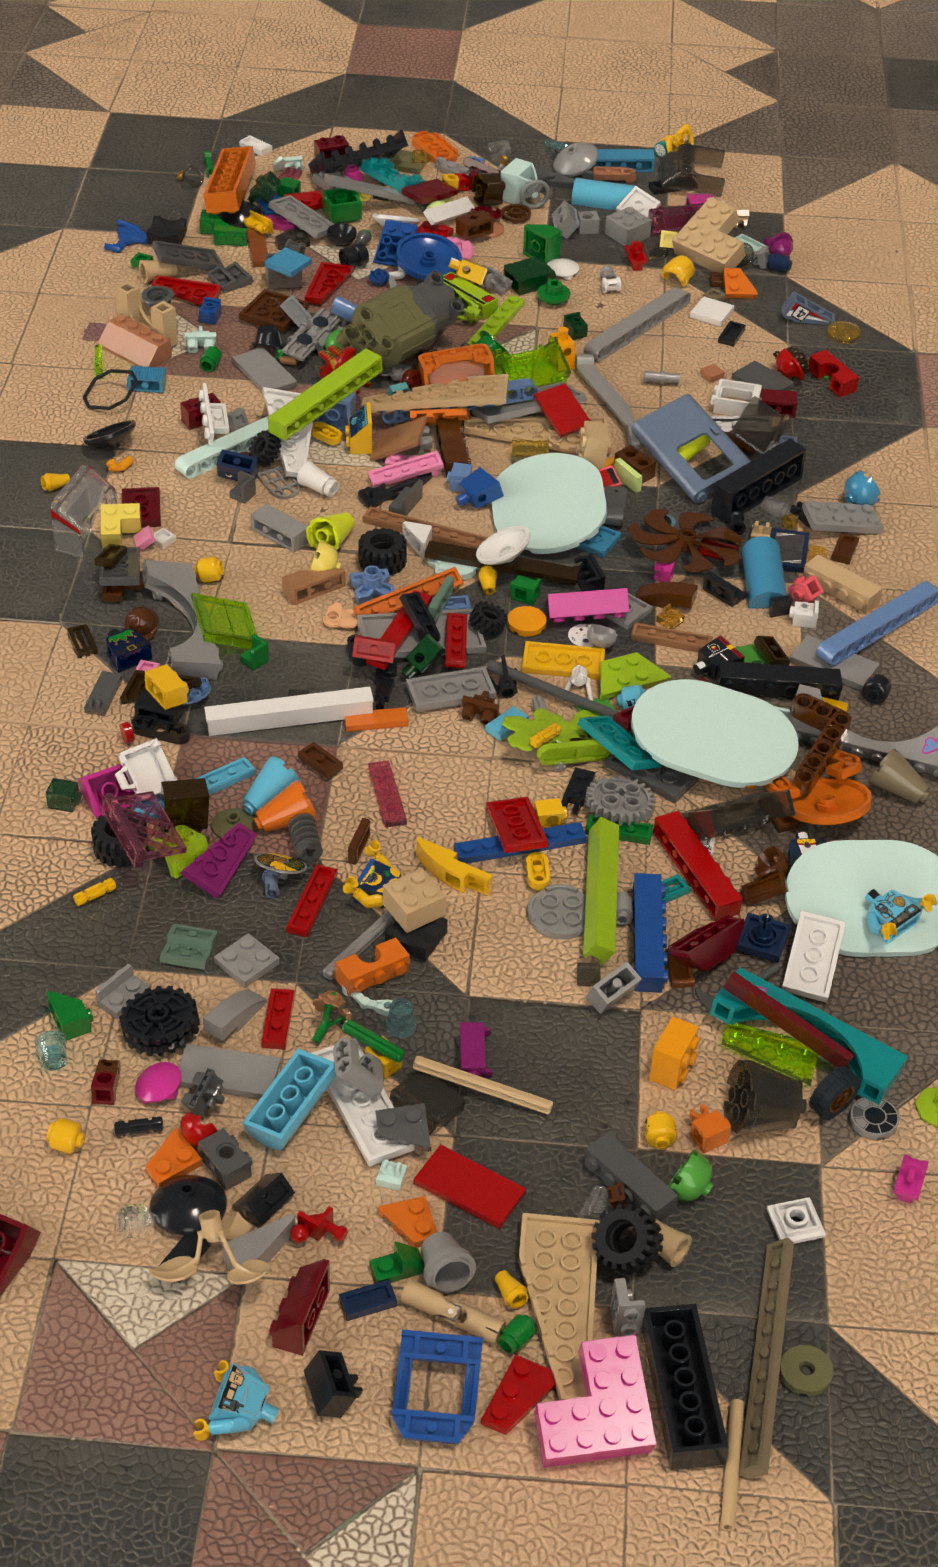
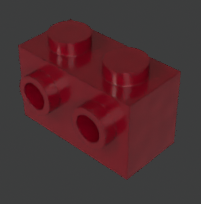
M341 135L330 138L323 137L314 140V154L317 156L323 151L326 159L332 157L331 153L334 150H338L340 155L346 154L345 149L349 146V143Z
M214 393L208 394L209 403H221ZM199 397L180 403L181 420L189 430L203 426L202 416L204 413L200 411L202 401H199Z

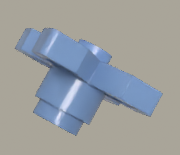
M368 566L363 573L355 572L349 574L351 587L357 588L355 590V598L358 604L370 601L374 595L380 597L395 591L394 586L388 584L390 575L387 568L379 569L377 566Z

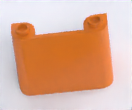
M474 344L423 353L418 356L423 386L435 383L447 385L451 380L458 379V382L467 381V377L495 375L493 354L486 344Z

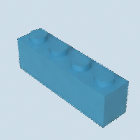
M597 149L598 159L593 166L633 168L636 173H654L655 155L653 149Z

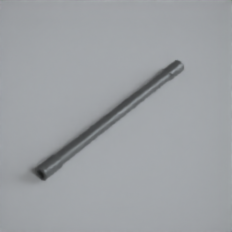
M490 659L486 670L504 676L502 663ZM507 665L509 678L602 716L609 715L613 718L614 714L619 712L510 668Z

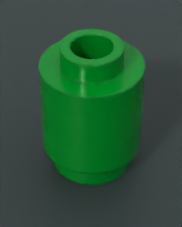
M214 346L207 347L200 359V367L207 372L214 370L222 358L221 351Z
M517 1314L500 1331V1336L497 1338L499 1346L508 1354L519 1352L536 1334L535 1322L527 1315Z

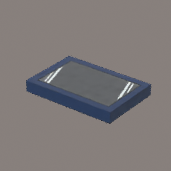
M772 528L771 538L775 539L780 545L783 570L804 572L810 533Z

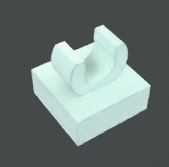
M388 1159L383 1160L376 1178V1186L401 1191L407 1173V1165L401 1162H391Z

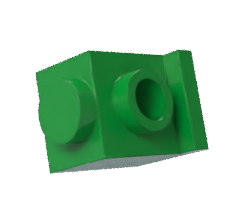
M518 575L510 584V591H512L511 599L533 606L540 596L541 579L533 580Z

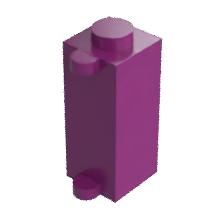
M460 1022V1070L483 1078H491L493 1076L492 1069L486 1068L485 1037L491 1035V1029L484 1027V1022Z

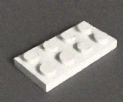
M801 911L782 985L784 991L827 1003L846 922Z

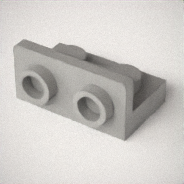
M127 964L122 969H119L110 979L98 986L95 991L97 1006L118 1020L119 1016L122 1015V1007H127L126 1001L128 999L133 1000L136 993L142 994L150 986L133 974V966Z
M625 1278L615 1279L609 1308L614 1336L640 1334L646 1308L645 1301H633L632 1290L627 1289Z

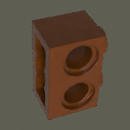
M632 445L615 453L614 462L618 458L624 460L643 476L642 483L655 477L656 462Z

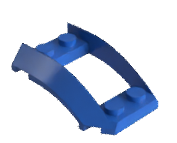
M402 1329L392 1416L403 1439L454 1445L460 1443L475 1423L483 1337ZM413 1360L467 1365L461 1415L408 1410Z

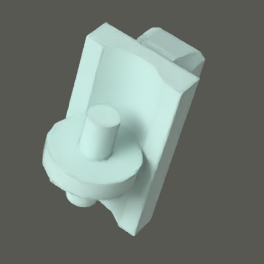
M199 326V331L185 333V344L188 352L196 353L198 352V347H204V350L209 346L217 347L216 332L203 331V326Z

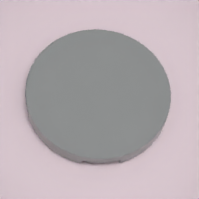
M556 884L546 886L544 890L532 895L527 909L528 920L536 931L549 938L566 940L579 937L584 934L586 895L578 891L579 888L570 885Z

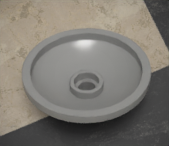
M578 142L562 149L556 156L553 163L556 173L567 177L581 175L596 163L598 151L590 143Z

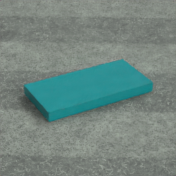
M609 715L579 719L578 725L632 771L661 767L662 764L652 759V755L646 750L641 749L635 740V736L617 724Z

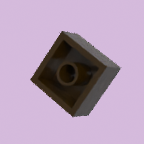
M205 778L161 782L160 815L164 832H170L172 828L178 825H185L191 829L208 828L209 792Z

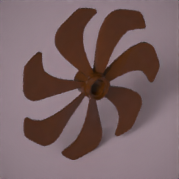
M654 509L646 514L644 517L645 523L652 529L664 534L645 532L636 522L628 527L633 540L640 544L653 546L674 543L660 551H651L641 547L640 551L646 558L670 564L677 560L680 552L691 553L692 562L681 566V569L689 572H703L713 568V564L695 548V545L703 546L719 555L724 560V566L736 565L739 560V552L734 549L712 546L696 541L698 538H716L728 540L738 545L742 541V537L739 534L725 527H717L696 535V531L693 530L696 524L714 521L713 517L705 513L684 512L680 514V530L665 521L664 517L668 514L669 510Z

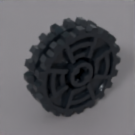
M156 986L154 990L147 988L142 994L136 993L133 1000L128 999L126 1001L127 1007H122V1015L119 1016L123 1038L128 1043V1047L130 1049L135 1048L136 1053L139 1054L146 1052L147 1056H152L154 1053H158V1056H163L165 1052L172 1054L175 1053L177 1048H185L186 1042L194 1040L193 1034H198V1026H200L195 999H192L189 992L184 994L182 988L174 990L173 986H167V988Z

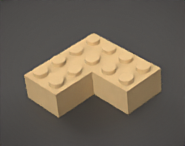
M710 197L672 239L674 254L687 256L692 262L715 273H723L724 268H736L746 256L744 242L728 235L739 222L737 208Z

